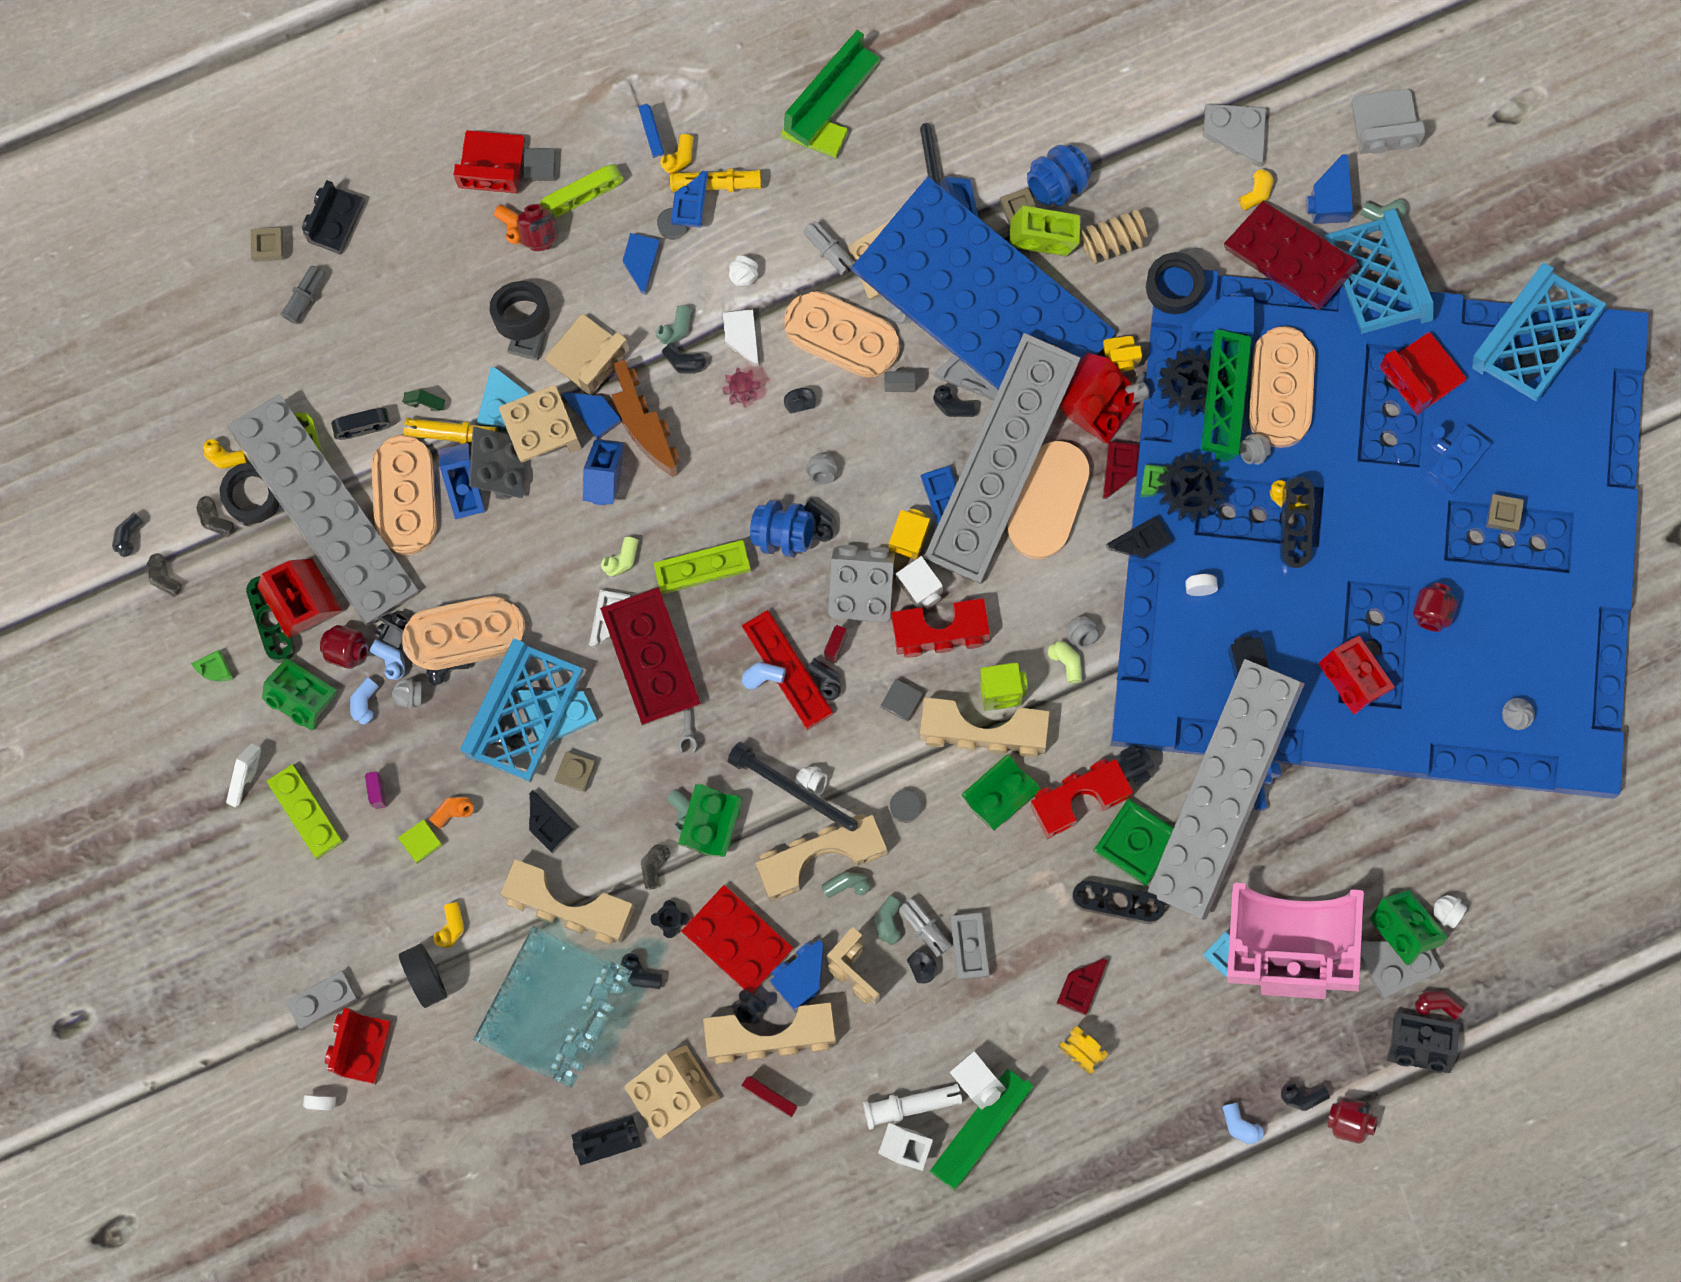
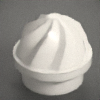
M737 256L735 261L729 265V277L736 286H749L758 277L757 269L759 265L748 257Z
M806 767L797 773L795 783L820 797L827 784V774L822 773L818 767Z
M1447 895L1435 902L1434 916L1441 922V925L1445 926L1447 924L1454 929L1467 910V907L1461 903L1462 900L1460 898Z

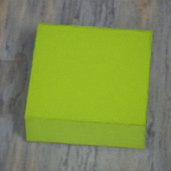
M424 819L398 837L416 864L443 846Z

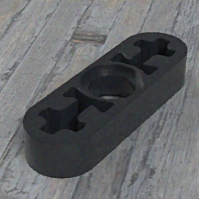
M1293 477L1283 487L1280 558L1286 566L1291 568L1303 567L1311 558L1314 487L1311 481L1305 477ZM1298 482H1300L1301 488L1306 489V493L1299 497V505L1306 504V510L1301 508L1290 509V504H1297L1296 494H1291V488L1297 487ZM1295 513L1301 514L1305 519L1304 528L1298 532L1293 531L1289 526V519ZM1288 535L1304 536V541L1297 540V549L1302 551L1303 555L1297 558L1296 563H1294L1293 557H1288V551L1294 550L1295 540L1288 541Z
M1082 881L1075 886L1072 893V901L1078 909L1105 916L1153 924L1160 920L1164 912L1163 901L1158 900L1157 895L1093 881ZM1085 888H1089L1092 895L1100 897L1101 890L1107 891L1103 900L1104 908L1097 907L1100 902L1099 900L1090 899L1088 904L1082 903L1083 899L1078 896V892L1083 893ZM1114 894H1121L1127 900V907L1122 911H1115L1109 905V898ZM1132 896L1139 898L1136 903L1138 905L1144 906L1148 901H1152L1153 907L1157 908L1158 912H1153L1151 917L1145 916V910L1135 908V915L1129 914L1133 904Z

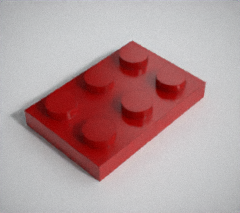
M725 885L714 894L681 930L682 934L733 981L751 994H754L770 977L773 970L782 964L794 951V948Z

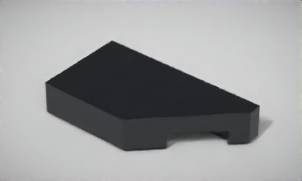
M1154 516L1108 542L1106 547L1110 551L1147 559L1170 546L1172 540L1158 517Z
M532 790L529 793V831L553 854L575 831Z

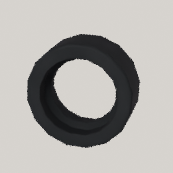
M1172 252L1162 255L1153 262L1148 270L1145 286L1148 299L1154 307L1164 313L1176 315L1188 312L1197 305L1202 297L1205 284L1203 268L1196 259L1185 253ZM1172 267L1187 271L1192 276L1194 283L1190 294L1185 298L1177 300L1162 295L1157 286L1158 276L1162 271Z
M515 281L508 283L497 290L490 301V315L498 333L508 339L517 341L532 338L546 327L550 319V309L542 289L531 282ZM518 301H530L537 305L535 311L522 320L512 321L502 316L510 305Z
M251 462L239 464L230 469L222 478L219 489L220 500L227 512L237 521L247 524L261 523L272 517L280 504L269 488L267 500L255 510H243L235 504L232 493L240 480L251 476L262 479Z
M420 943L399 953V960L404 973L422 1007L427 1008L447 998L443 982L423 944Z

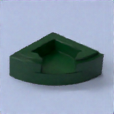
M421 389L404 392L402 400L405 405L416 408L417 404H421L431 408L430 411L443 410L446 401Z

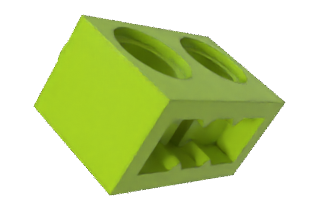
M1023 205L1011 218L1010 244L1014 248L1067 257L1079 244L1080 215Z
M1018 662L980 668L979 683L984 712L1021 706L1022 697L1027 696L1026 690L1028 685L1026 672L1019 671Z

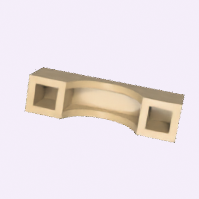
M924 697L920 740L926 741L925 744L931 747H944V743L957 744V748L961 750L974 751L976 747L988 748V752L994 754H1006L1007 750L1020 751L1019 755L1023 757L1036 758L1038 753L1045 754L1049 711L1018 708L1013 717L1004 725L993 729H983L971 725L961 716L956 701Z
M860 814L852 817L858 822V829L854 832L848 831L844 827L836 829V826H830L819 831V837L809 841L806 838H801L789 844L790 849L780 853L777 850H771L760 855V861L755 862L770 902L800 891V879L804 868L812 859L819 855L827 853L841 854L851 859L857 866L887 855V848L873 815L866 817L865 814Z
M514 859L500 894L507 900L506 905L521 912L524 911L525 907L537 911L535 916L544 921L553 923L554 918L566 922V929L582 934L583 930L595 933V940L608 945H612L613 941L622 943L635 910L632 903L606 893H602L596 900L585 906L570 907L563 905L551 896L548 887V875L544 870Z
M831 1002L799 1006L792 1024L783 1032L773 1036H759L749 1032L740 1024L735 1015L703 1019L707 1057L709 1060H715L716 1065L734 1063V1057L747 1056L748 1061L767 1058L766 1053L779 1052L781 1057L798 1054V1049L810 1047L811 1052H824L830 1050V1045L836 1044Z

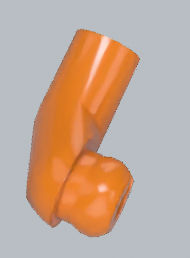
M500 204L494 212V217L506 224V240L511 244H520L521 241L516 224L519 214Z
M449 797L441 803L428 820L441 829L450 817L471 816L474 813L475 807L472 800L467 797Z

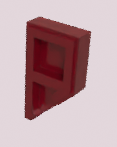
M1108 442L1102 499H1108L1137 475L1139 445Z
M1103 958L1098 962L1068 973L1056 1004L1086 1016L1108 960Z
M747 1076L741 1085L747 1092L791 1118L798 1109L796 1104L751 1076Z

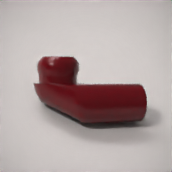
M1442 990L1423 992L1415 1002L1416 1010L1423 1015L1429 1014L1431 1010L1442 1009L1454 1020L1465 1009L1464 1006Z

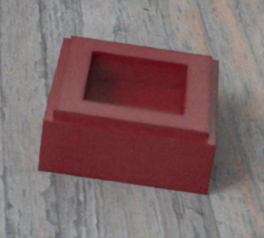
M839 625L834 626L824 649L825 660L836 664L848 636L847 628Z

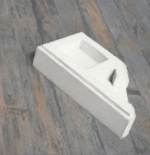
M753 309L724 312L723 322L726 345L746 358L753 366H759Z
M600 590L589 643L591 648H596L610 638L600 608L630 598V595Z
M252 743L236 758L226 801L227 804L235 808L242 801L245 784L247 782L251 783L257 771L261 748Z

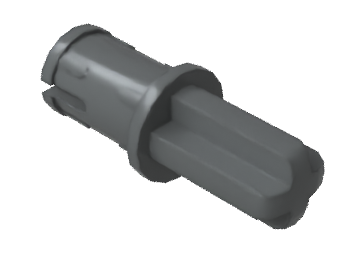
M316 266L309 267L299 286L292 289L294 293L280 314L283 318L293 324H298L309 303L314 302L313 296L323 281L325 272Z

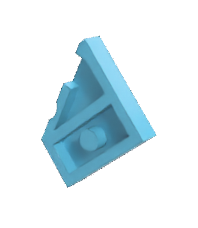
M495 367L490 368L477 423L480 426L497 427L500 430L507 431L499 407L527 396L529 393Z
M530 690L515 692L520 703L532 698ZM534 690L536 696L548 692ZM574 691L550 743L597 722L584 691ZM556 696L539 702L543 715L554 712L558 706ZM535 704L523 708L528 722L540 718ZM542 723L532 727L537 741L541 740L545 733Z

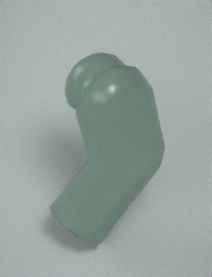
M1396 199L1392 203L1380 208L1366 201L1360 215L1376 221L1384 218L1383 212L1396 209L1401 220L1406 215L1407 205L1403 200Z
M677 306L674 323L668 326L664 325V327L660 325L656 330L657 339L662 344L668 345L685 337L688 333L692 309L687 306Z
M675 789L668 795L666 801L678 811L675 830L681 834L690 800L678 789Z
M844 872L823 883L822 888L826 896L830 898L847 888H854L855 894L861 896L871 890V885L867 881L869 878L864 873Z
M889 895L875 916L874 922L878 937L883 942L886 941L888 944L893 945L899 941L901 936L900 931L895 927L893 917L902 903Z

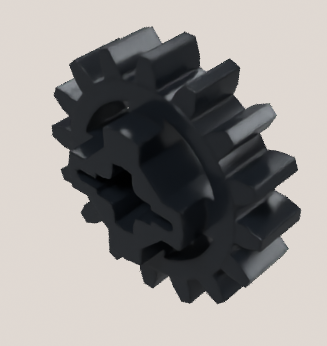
M1189 348L1187 356H1184L1179 350L1176 352V361L1168 357L1166 359L1167 368H1161L1159 375L1163 378L1159 379L1158 387L1165 388L1161 392L1160 397L1161 399H1170L1168 403L1169 409L1177 405L1179 407L1178 414L1180 415L1184 413L1185 409L1190 411L1191 417L1195 416L1196 409H1200L1203 414L1205 413L1208 377H1206L1203 369L1209 374L1211 358L1208 360L1204 358V350L1198 356L1194 355L1192 348ZM1185 365H1191V366L1186 367V368H1184V369H1183V368H1180V367L1185 366ZM1222 368L1218 371V379L1224 386L1226 378L1219 376L1223 372ZM1190 379L1196 380L1193 386L1187 385ZM1173 387L1178 388L1181 396L1174 391ZM1199 396L1204 397V398L1199 399V400H1192V399H1195V398H1197V397H1199ZM1217 399L1215 400V407H1216L1217 404H1218V400H1217Z
M1187 453L1184 461H1181L1176 456L1172 460L1173 466L1166 463L1163 467V471L1166 474H1160L1157 478V481L1163 484L1156 489V493L1164 494V497L1159 502L1160 505L1168 504L1170 506L1167 511L1168 515L1174 511L1178 512L1179 521L1185 515H1189L1190 521L1195 522L1198 514L1201 518L1206 519L1209 516L1208 509L1215 512L1219 507L1215 501H1222L1224 495L1218 492V490L1224 488L1225 482L1217 481L1222 472L1221 470L1214 472L1211 470L1214 464L1212 460L1207 464L1202 463L1203 455H1199L1196 460H1192L1191 454ZM1184 469H1194L1197 472H1186ZM1206 478L1210 485V491L1206 488ZM1198 480L1194 490L1183 496V493L1186 491L1185 488L1190 483ZM1171 484L1175 487V497L1173 496L1171 491ZM1194 503V504H1196L1197 506H1196V507H1189V506H1185L1184 504Z

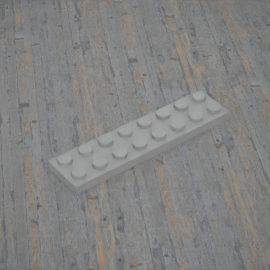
M1026 333L1023 334L925 553L924 560L978 584L981 583L1080 357Z
M280 394L227 425V430L366 627L378 620L380 616L386 615L418 594L419 590Z
M1244 659L1147 893L1155 894L1158 900L1203 920L1207 919L1304 687V683Z

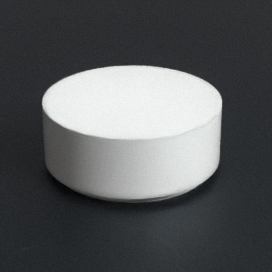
M1210 574L1194 575L1185 581L1186 593L1191 596L1210 595L1218 590L1217 578Z
M304 1095L303 1107L306 1109L334 1110L336 1106L335 1096Z

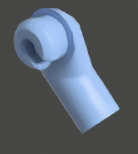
M376 639L370 648V653L384 659L386 671H384L385 676L390 680L402 678L406 670L403 653L399 649Z
M758 662L743 673L741 681L745 688L752 690L758 688L766 680L783 683L786 668Z
M368 677L365 678L350 698L351 716L354 721L358 720L363 725L368 724L373 718V712L368 709V699L379 687Z
M1238 1103L1222 1107L1228 1131L1232 1137L1246 1144H1255L1262 1140L1264 1136L1263 1128L1259 1124L1253 1125L1243 1120Z

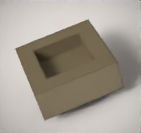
M1028 187L1000 197V204L1009 226L1011 218L1023 205L1036 208Z
M281 227L251 229V258L253 262L284 260L283 231Z
M1493 494L1490 498L1486 527L1517 533L1520 527L1524 500Z
M566 751L555 777V782L585 793L596 763Z

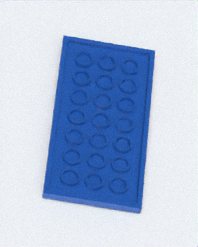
M928 176L850 269L997 390L1000 388L1024 333L1080 357V362L1086 353L1098 355L1104 347L1103 341L1111 339L1116 332Z

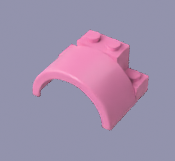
M1234 883L1227 970L1228 983L1260 985L1261 995L1326 999V989L1359 992L1363 891L1350 890L1347 895L1332 900L1294 901L1265 896L1251 890L1246 883Z

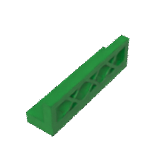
M856 30L785 112L784 131L807 147L879 65L880 58L863 47L864 34Z
M1219 329L1213 332L1201 450L1216 453L1215 460L1228 462L1239 455L1251 337ZM1222 340L1229 341L1226 355L1221 350ZM1225 367L1224 377L1226 378L1224 386L1218 379V371ZM1222 396L1219 415L1214 408L1215 400ZM1219 426L1217 444L1211 443L1212 430Z
M1008 1068L999 1078V1081L1006 1088L1001 1093L1000 1098L994 1104L986 1106L982 1110L977 1107L929 1171L954 1192L1034 1087L1028 1080H1022Z

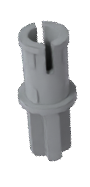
M813 221L804 229V235L820 251V257H825L841 276L848 272L841 261L851 269L855 261L838 245V239H833L816 221Z
M911 898L901 905L899 910L916 930L915 936H920L936 958L952 946V943L947 940L934 924L936 920H931L915 899Z

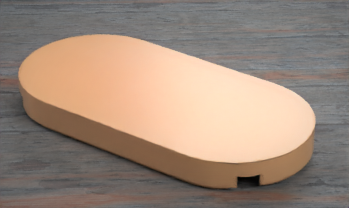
M819 291L809 292V294L796 297L786 309L784 316L785 331L790 341L801 350L862 377H876L889 371L898 359L900 345L893 326L886 320L836 297Z
M1276 327L1267 331L1256 342L1252 355L1249 402L1250 428L1254 434L1263 435L1270 441L1272 447L1277 448L1289 447L1298 443L1308 432L1312 420L1315 351L1311 342L1304 337V334L1291 327Z
M396 435L384 441L383 445L375 451L372 457L374 528L392 553L413 555L427 548L437 531L434 461L429 449L413 436Z
M1054 441L1041 446L1008 521L1009 538L1014 548L1027 558L1036 560L1048 558V556L1061 551L1067 543L1089 478L1088 461L1083 452L1073 444Z
M496 596L425 609L414 614L406 624L402 634V646L407 657L414 664L429 670L450 668L506 655L513 638L522 641L525 631V620L518 607Z

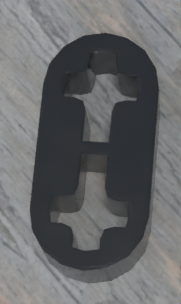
M375 408L336 418L331 422L334 438L346 440L385 430L391 426V422L386 408Z

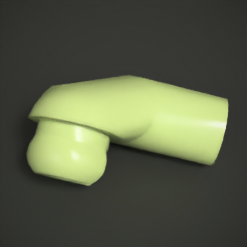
M624 537L621 553L614 557H605L601 562L602 570L608 576H618L631 569L634 565L639 540L632 537Z
M1063 641L1051 644L1048 647V656L1050 659L1060 660L1066 665L1067 683L1082 682L1079 653Z

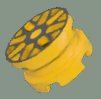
M1074 1026L1070 1031L1071 1036L1067 1039L1069 1044L1060 1042L1058 1047L1082 1070L1093 1075L1095 1072L1093 1066H1096L1100 1061L1104 1062L1109 1055L1105 1050L1103 1052L1100 1051L1101 1046L1092 1037L1087 1036L1083 1033L1082 1029Z

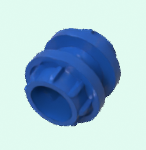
M1056 145L1048 151L1047 157L1040 156L1032 161L1030 171L1027 173V184L1034 197L1042 204L1062 206L1070 200L1071 193L1080 194L1087 188L1088 180L1091 178V166L1087 157L1079 148L1072 145Z
M769 500L766 505L757 506L753 512L750 524V539L753 545L760 546L762 553L773 554L778 546L781 547L784 556L794 558L799 552H806L811 546L815 526L814 517L811 512L805 511L802 504L791 503L786 511L783 510L780 501Z

